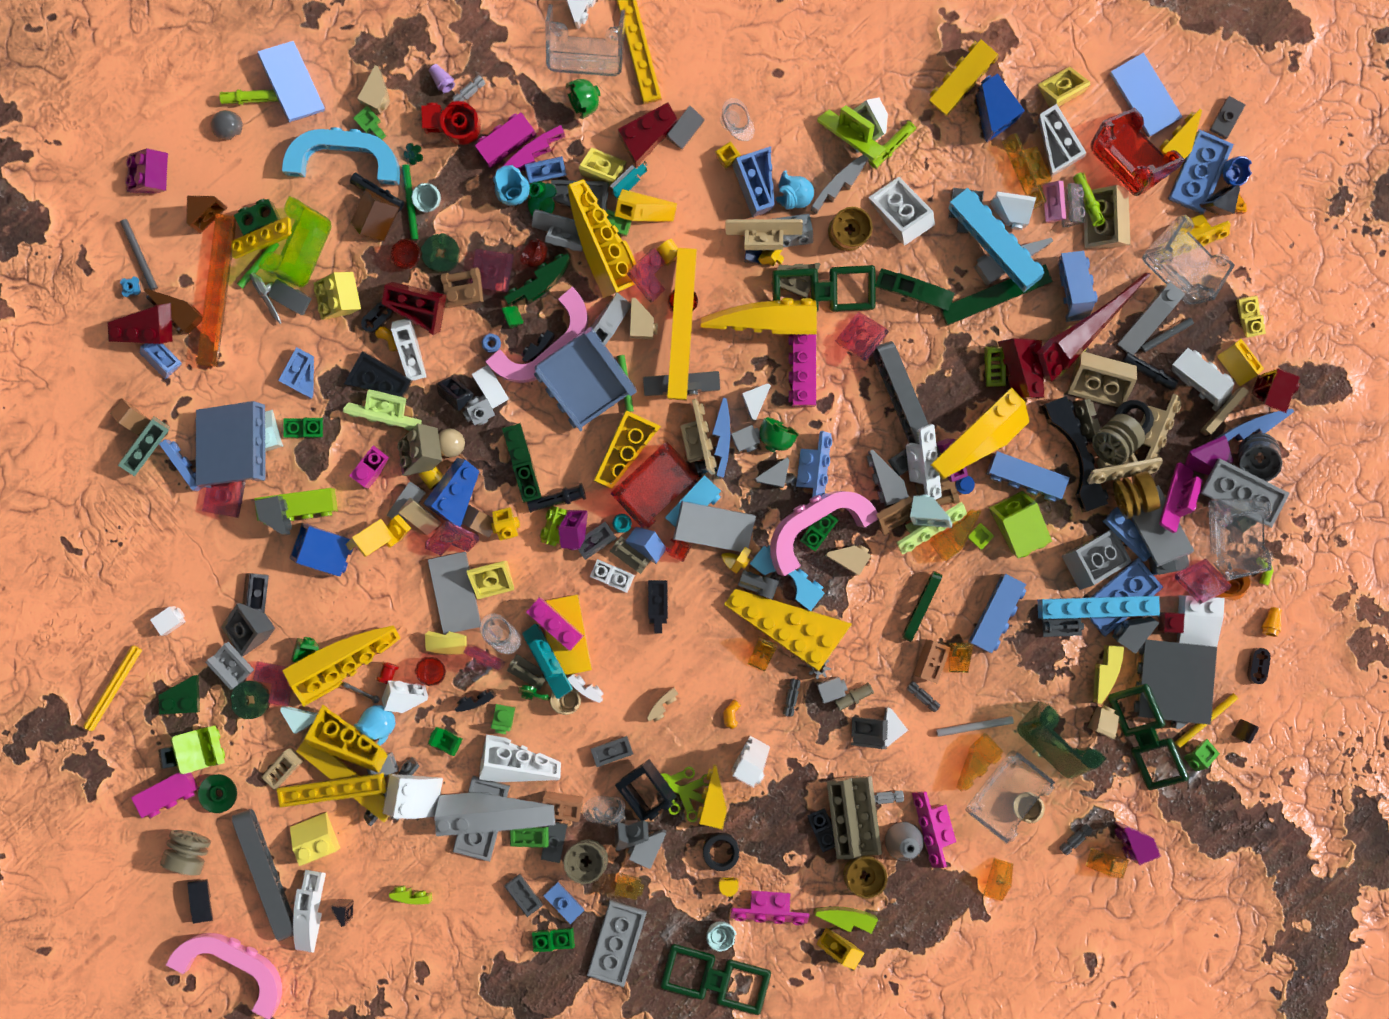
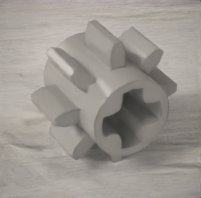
M827 659L821 672L815 671L811 667V671L808 674L815 673L816 679L819 678V675L827 677L825 674L826 670H831V668L826 666L829 660Z

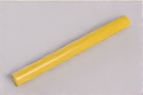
M1234 693L1212 710L1211 722L1238 700ZM1197 723L1174 743L1181 748L1208 724Z

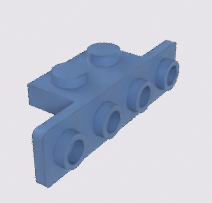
M820 431L818 450H800L796 487L813 488L812 498L817 495H824L828 483L827 470L830 464L829 453L832 446L831 433Z

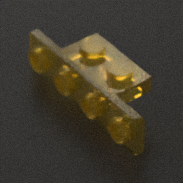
M1014 133L1004 139L1002 143L1025 195L1036 197L1033 209H1036L1047 202L1040 186L1049 183L1052 179L1038 147L1035 146L1024 150L1017 133Z

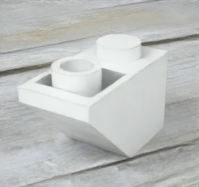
M567 0L576 28L579 29L581 24L586 23L588 18L587 12L590 7L593 8L596 0Z
M388 680L382 696L384 711L404 713L427 701L426 686L418 683L410 684L402 681Z

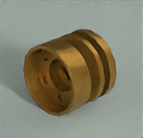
M846 207L839 211L830 222L828 227L829 240L838 250L845 252L854 251L860 248L871 236L873 229L872 220L863 209ZM847 227H849L850 231H853L850 235L845 231Z
M1147 471L1133 475L1132 483L1127 477L1123 478L1122 481L1116 480L1113 482L1115 501L1125 519L1132 518L1133 515H1140V507L1145 513L1160 509V499L1156 485Z
M859 856L855 859H849L843 870V879L847 888L858 897L865 899L874 898L880 895L886 888L888 880L887 871L883 864L872 856ZM863 870L868 873L865 880L859 877L862 875Z

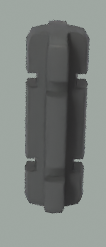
M790 680V689H788L785 702L786 707H784L783 711L785 716L793 717L795 709L793 708L796 706L800 680Z
M912 681L907 686V690L912 694L914 693V696L924 705H928L931 711L936 712L941 705L936 700H933L926 691L919 688L918 684Z
M1085 824L1081 827V831L1078 830L1067 840V843L1064 842L1059 847L1065 855L1072 852L1071 849L1078 847L1086 840V836L1089 837L1094 832L1088 824Z

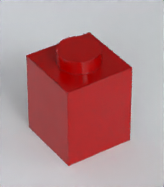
M427 103L426 106H421L422 129L425 134L444 133L440 125V115L443 109L437 103Z

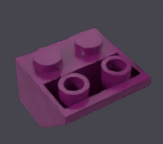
M146 148L129 154L126 161L128 167V175L125 180L127 192L160 193L166 191L168 153Z
M1115 822L1116 829L1114 831L1118 840H1122L1124 845L1122 851L1126 858H1129L1138 865H1142L1161 857L1153 837L1123 823Z

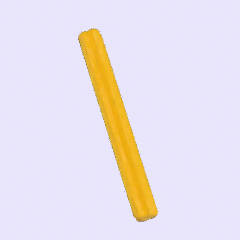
M132 645L84 723L83 727L88 731H93L142 652V649L138 646Z

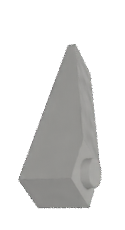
M1048 238L1022 245L1021 247L1026 248L1030 253V257L1050 245L1053 239ZM985 254L976 260L978 264L974 268L986 286L1006 274L991 256Z
M1171 282L1163 286L1117 345L1125 352L1134 355L1174 309L1185 293Z

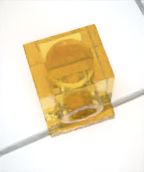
M619 873L614 895L637 900V897L642 896L644 885L641 884L642 878ZM631 885L633 890L627 891L626 886Z

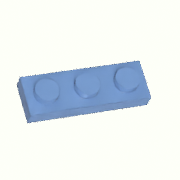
M166 439L159 443L193 491H199L204 488L196 486V472H193L190 468L192 466L190 461L180 454L179 451L181 449L175 441Z
M1118 507L1114 508L1103 522L1143 562L1148 560L1151 554L1135 524L1130 519H1125Z

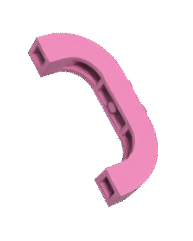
M573 287L558 298L561 305L570 315L568 330L535 360L527 364H517L510 361L499 349L485 361L496 374L508 381L517 383L537 380L534 375L535 366L587 330V310L581 296Z
M833 491L822 496H814L807 505L804 506L802 504L794 508V512L778 524L771 538L770 555L778 575L785 576L800 567L793 551V543L796 535L801 530L839 508L849 511L858 527H866L878 520L876 516L878 512L873 504L857 493Z
M217 933L199 934L181 944L170 956L166 966L181 974L187 972L196 956L203 953L213 954L251 974L257 980L260 989L259 998L252 1011L266 1019L272 1018L280 1004L282 982L277 969L267 958L258 954L255 948L241 945V942L236 938H228Z

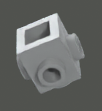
M484 395L478 398L477 396L472 397L464 406L465 411H463L466 420L468 422L471 421L474 425H483L488 422L489 418L495 416L488 399Z

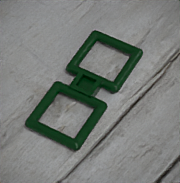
M875 266L832 267L829 271L830 280L818 281V270L816 268L774 270L772 272L773 301L780 300V278L810 276L811 299L816 301L817 312L819 310V301H830V310L832 312L873 310L876 307ZM868 273V302L838 304L837 275Z
M1142 684L1110 694L1108 700L1112 709L1115 710L1114 713L1119 716L1118 723L1124 736L1130 737L1135 735L1139 746L1131 749V753L1147 789L1155 790L1187 782L1189 776L1171 738L1160 740L1155 730L1164 727L1165 721L1149 685ZM1144 693L1156 721L1129 728L1117 700ZM1167 747L1179 775L1153 782L1141 753Z
M677 944L671 945L660 984L661 989L703 1000L707 989L718 992L716 999L718 1005L754 1015L761 1014L771 977L770 970L729 959L726 962L724 971L713 968L715 962L713 954ZM677 953L707 961L699 991L669 983ZM733 968L763 976L755 1006L725 998Z

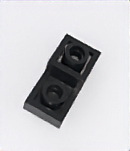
M547 330L545 334L542 333L537 341L539 343L538 346L532 343L529 347L526 346L521 355L523 362L526 364L530 363L543 353L553 341L554 333Z
M485 690L477 696L478 701L473 696L469 698L464 696L457 702L459 706L455 710L456 712L477 708L489 702L497 695L493 690L489 692Z
M825 808L807 815L822 852L824 853L835 848L833 826Z
M208 879L188 882V895L193 924L213 921Z

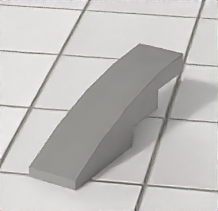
M863 154L838 173L811 207V211L817 214L826 199L834 202L842 187L850 190L869 158Z

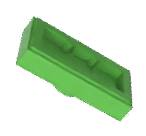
M548 827L510 830V847H549Z

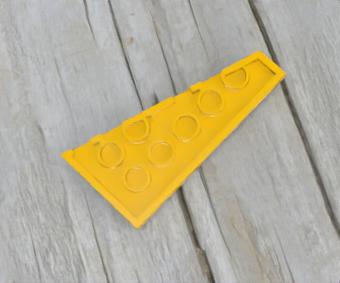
M735 589L724 603V606L818 672L852 626V623L738 589Z

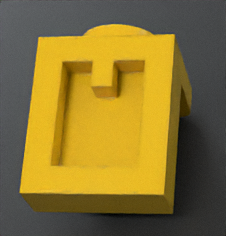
M399 514L387 525L394 538L386 543V545L391 548L401 541L411 529Z

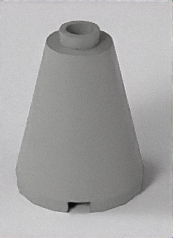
M909 822L896 823L886 833V849L897 860H912L920 854L923 848V835L914 824Z

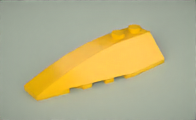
M582 179L567 185L579 239L603 298L644 281L629 245L625 240L622 241L617 233L618 229L616 226L611 225L607 219L608 214L599 207L597 198L585 180Z
M783 298L782 300L739 305L702 317L701 327L727 329L728 326H732L731 328L737 331L751 328L754 332L759 333L767 329L772 330V334L817 335L816 301H813L811 298H802L801 300Z
M1010 388L960 435L931 466L945 479L964 467L1006 446L1030 422L1025 401L1013 388Z
M394 625L374 629L324 647L282 671L304 707L341 686L343 679L348 675L351 677L355 675L357 668L363 664H369L373 661L372 659L375 654L383 653L401 638Z

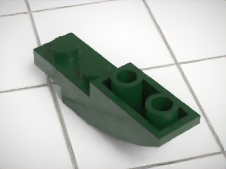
M560 254L553 259V262L539 265L536 268L537 270L534 271L538 279H530L524 283L523 287L519 289L513 288L507 292L504 298L508 305L512 306L525 298L531 304L546 294L566 271L571 261L569 255Z
M881 268L876 282V288L908 297L914 301L948 312L955 295L954 292L883 268Z
M521 423L503 427L502 431L523 503L542 498Z

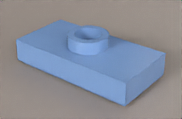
M559 882L544 894V897L569 924L585 910Z

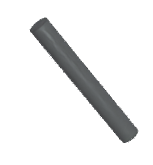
M1191 318L1184 320L1143 344L1141 350L1144 353L1193 325V320Z

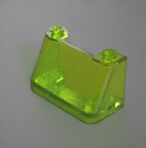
M289 196L284 210L287 216L295 220L291 229V235L288 236L280 255L272 252L265 254L258 267L274 278L296 287H304L310 280L331 231L332 224L323 214L298 199Z

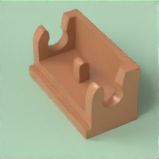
M926 639L913 675L938 684L950 647Z
M545 791L543 803L554 805L555 819L579 822L584 797Z

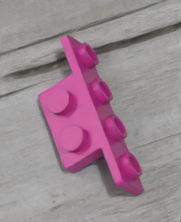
M1180 462L1176 464L1159 524L1171 533L1177 532L1181 517L1192 513L1196 509V502L1201 492L1200 488L1203 481L1197 476L1192 478L1194 472Z
M927 792L912 793L913 802L929 854V861L933 868H945L947 865L942 848L956 842L947 806L939 805L931 809Z
M752 891L751 909L731 908L730 918H734L736 921L748 919L758 923L773 921L775 924L790 922L794 925H804L808 923L809 913L790 912V893Z

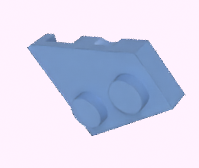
M296 347L278 381L313 398L314 356Z

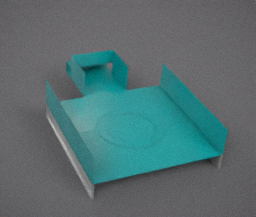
M644 161L637 169L631 165L610 185L613 188L612 194L617 199L622 189L629 191L641 180L637 174L641 177L647 172V162Z

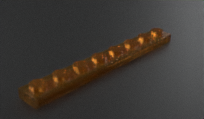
M216 214L197 357V365L218 367L232 260L231 243L234 240L236 219L233 215Z

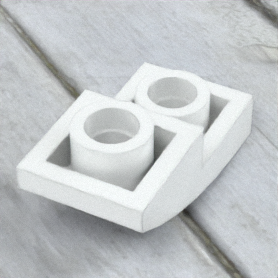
M488 364L472 373L473 378L484 396L488 399L492 409L509 400Z
M598 559L590 577L626 593L635 576Z
M573 674L568 678L570 684L587 698L599 703L603 700L602 695L604 694L597 685L594 687L591 684L585 688L584 685L586 683L580 675L576 676Z

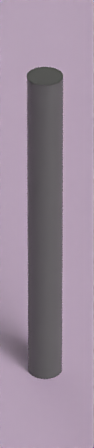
M127 219L121 220L122 228L150 290L154 291L158 289L131 226Z

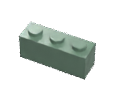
M153 416L123 456L118 466L136 476L167 434L170 426Z

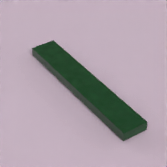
M1046 264L1042 265L1045 272L1042 278L1024 293L1012 279H1008L951 303L949 312L940 309L946 325L949 326L1052 283L1053 280Z

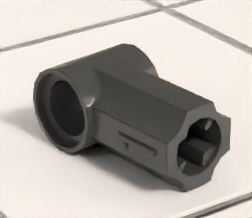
M743 570L738 586L757 592L756 594L773 600L779 581Z

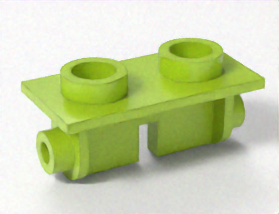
M551 506V509L547 511V522L540 534L542 543L556 547L560 540L559 529H556V527L562 523L567 510Z

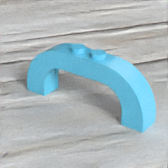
M331 127L330 130L316 129L305 132L289 145L283 159L282 172L286 176L306 177L307 162L311 155L319 150L365 152L377 158V180L380 184L400 186L399 163L389 146L380 138L372 134L362 133L357 129L342 131L341 128Z

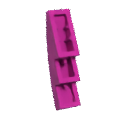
M560 125L540 135L525 145L505 165H513L520 172L526 170L525 164L535 162L534 158L550 152L549 144L565 137L562 126Z

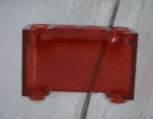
M1135 107L1104 120L1090 145L1093 154L1132 195L1139 196L1177 170L1185 159L1175 150L1168 151L1164 156L1141 132L1144 119Z
M665 442L611 492V495L642 529L645 526L650 528L656 522L654 519L656 515L686 488L691 490L698 481L696 479L699 476L668 442Z

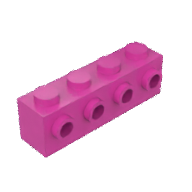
M789 334L788 342L789 345H792V353H789L788 362L792 364V372H789L788 381L792 383V391L788 393V401L792 402V407H815L816 335Z

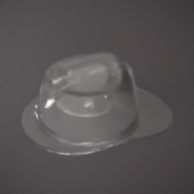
M736 98L726 100L720 116L723 128L740 141L751 140L755 129L745 104Z
M494 613L488 614L482 619L480 633L488 645H491L495 650L503 654H511L518 650L521 645L520 634L505 618Z
M596 796L588 800L583 807L582 813L587 821L602 823L606 827H615L617 822H625L626 820L624 812L625 802L619 797Z

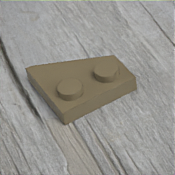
M821 264L779 265L777 270L816 268L818 270ZM810 276L780 278V288L807 298L811 288Z

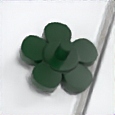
M408 143L406 145L407 151H404V157L409 159L411 165H416L417 162L423 160V155L419 154L422 149L419 145L414 146L412 143Z

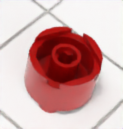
M454 101L448 104L444 111L441 112L440 125L449 141L458 145H466L477 140L481 130V122L477 112L471 105L464 101Z

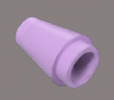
M438 64L430 67L429 72L438 90L443 93L451 91L455 86L454 78L439 67Z

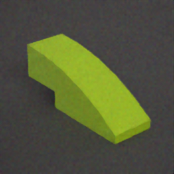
M820 907L814 910L815 916L848 932H851L853 926H856L872 934L878 918L873 914L849 907Z

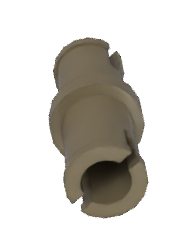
M867 682L855 690L851 689L846 696L834 700L839 711H842L854 703H860L861 699L874 694V691Z

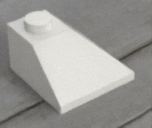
M880 98L868 99L854 109V111L875 125L872 137L874 141L886 134L888 113Z
M997 192L991 199L990 205L1006 226H1011V229L1022 230L1029 224L1036 197Z

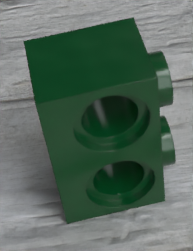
M261 199L255 203L256 205L241 208L237 214H234L243 236L280 220V216L272 201ZM265 210H270V214L267 217L262 216ZM248 218L253 219L250 225H245Z

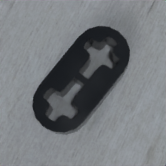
M380 302L363 317L361 326L366 332L375 333L379 327H382L393 316L394 311L388 308L387 315L381 314L378 317L382 312L380 310L381 307L387 308V306ZM375 318H377V319L373 322V325H374L373 328H371V327L366 328V327L368 326V324H367V321H368V320L373 321Z
M1255 648L1250 654L1247 677L1251 683L1263 684L1268 678L1271 655L1267 649ZM1261 653L1264 655V659L1260 660L1257 658V654ZM1258 672L1261 674V678L1256 679V677H1253V674Z

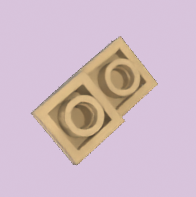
M675 687L666 692L656 702L647 717L648 721L654 720L656 722L664 717L663 713L666 709L663 704L669 705L677 700L675 696L678 695Z

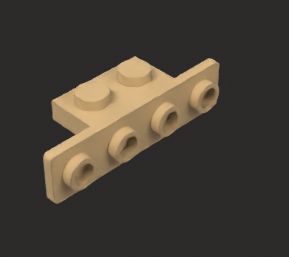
M726 220V235H745V250H783V235H802L803 220Z
M1176 394L1172 395L1166 411L1148 406L1152 411L1154 422L1151 430L1145 435V441L1142 444L1151 447L1146 460L1159 458L1160 449L1166 444L1168 430L1172 429L1174 425L1173 418L1176 412H1179L1182 405L1181 399ZM1144 414L1143 419H1142V421H1141V423H1140L1141 426H1142V425L1144 424V422H1145V414Z
M693 399L692 403L696 421L680 425L687 459L690 463L705 459L707 471L713 475L715 474L714 468L717 465L714 456H711L712 442L710 438H707L706 432H709L707 422L703 419L705 409L702 403L700 404L696 399Z
M1133 453L1122 465L1116 466L1108 464L1099 458L1096 463L1099 469L1091 471L1087 482L1088 484H1101L1105 481H1116L1132 477L1144 471L1153 474L1159 470L1163 460L1160 457L1137 461Z

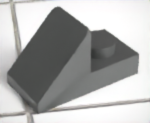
M642 820L630 825L617 822L615 829V847L617 851L649 841L648 822Z

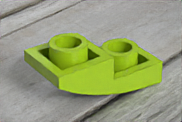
M405 885L394 887V890L389 893V898L407 904H430L433 900L432 892L426 893V890L414 892V895H412V888H406Z

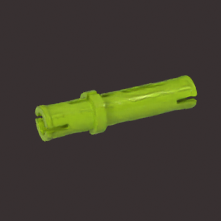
M239 89L233 92H220L219 94L221 104L238 103V105H243L244 103L279 102L274 89L242 91Z
M907 121L885 145H881L886 149L885 153L875 161L869 159V164L874 169H877L887 158H890L892 153L916 131L915 125Z
M1078 173L1073 177V180L1084 202L1085 212L1089 214L1093 226H1100L1105 222L1100 211V204L1094 198L1085 174Z

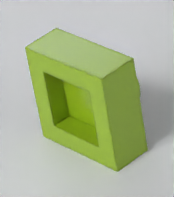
M981 523L967 536L980 550L994 537Z

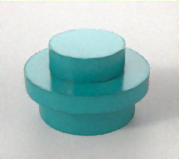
M618 514L614 517L613 527L617 532L625 533L631 528L632 521L628 515Z

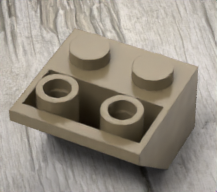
M417 423L398 442L400 467L404 476L433 470L442 461L438 428Z

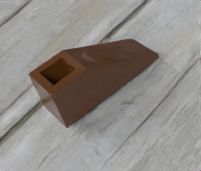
M144 289L148 294L146 298L153 305L171 303V319L174 321L172 325L180 333L182 331L188 334L191 333L205 319L192 304L150 289Z

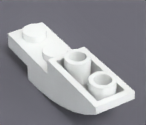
M305 870L302 888L297 889L293 915L295 950L314 953L322 913L318 912L326 873Z

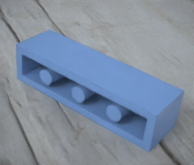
M998 451L993 453L986 473L991 476V480L997 482L1004 480L1009 482L1008 486L1016 489H1019V487L1026 488L1027 493L1045 495L1044 499L1052 502L1063 498L1070 478Z
M1007 574L1001 575L968 641L969 643L988 653L998 649L1001 642L999 638L1002 633H1006L1009 627L1007 622L1010 616L1013 617L1018 609L1016 604L1026 593V589H1024L1025 583Z

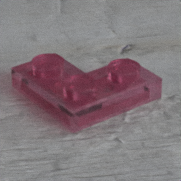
M655 248L646 253L627 272V275L649 302H653L666 290L654 275L665 264L664 259Z
M446 521L425 542V549L440 556L451 545L469 552L479 541V535Z
M257 661L253 681L272 684L268 703L289 706L292 688L282 671L288 666Z

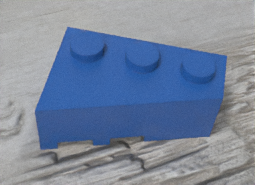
M457 457L423 504L451 526L460 529L480 471L467 460Z

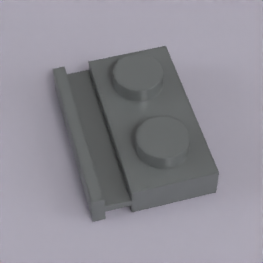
M852 717L851 736L853 737V742H851V745L887 749L885 740H887L888 720Z

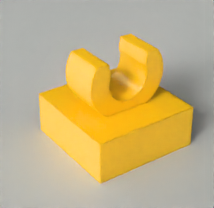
M763 250L758 260L762 265L769 263L774 267L776 263L781 265L784 257L780 254L782 250Z

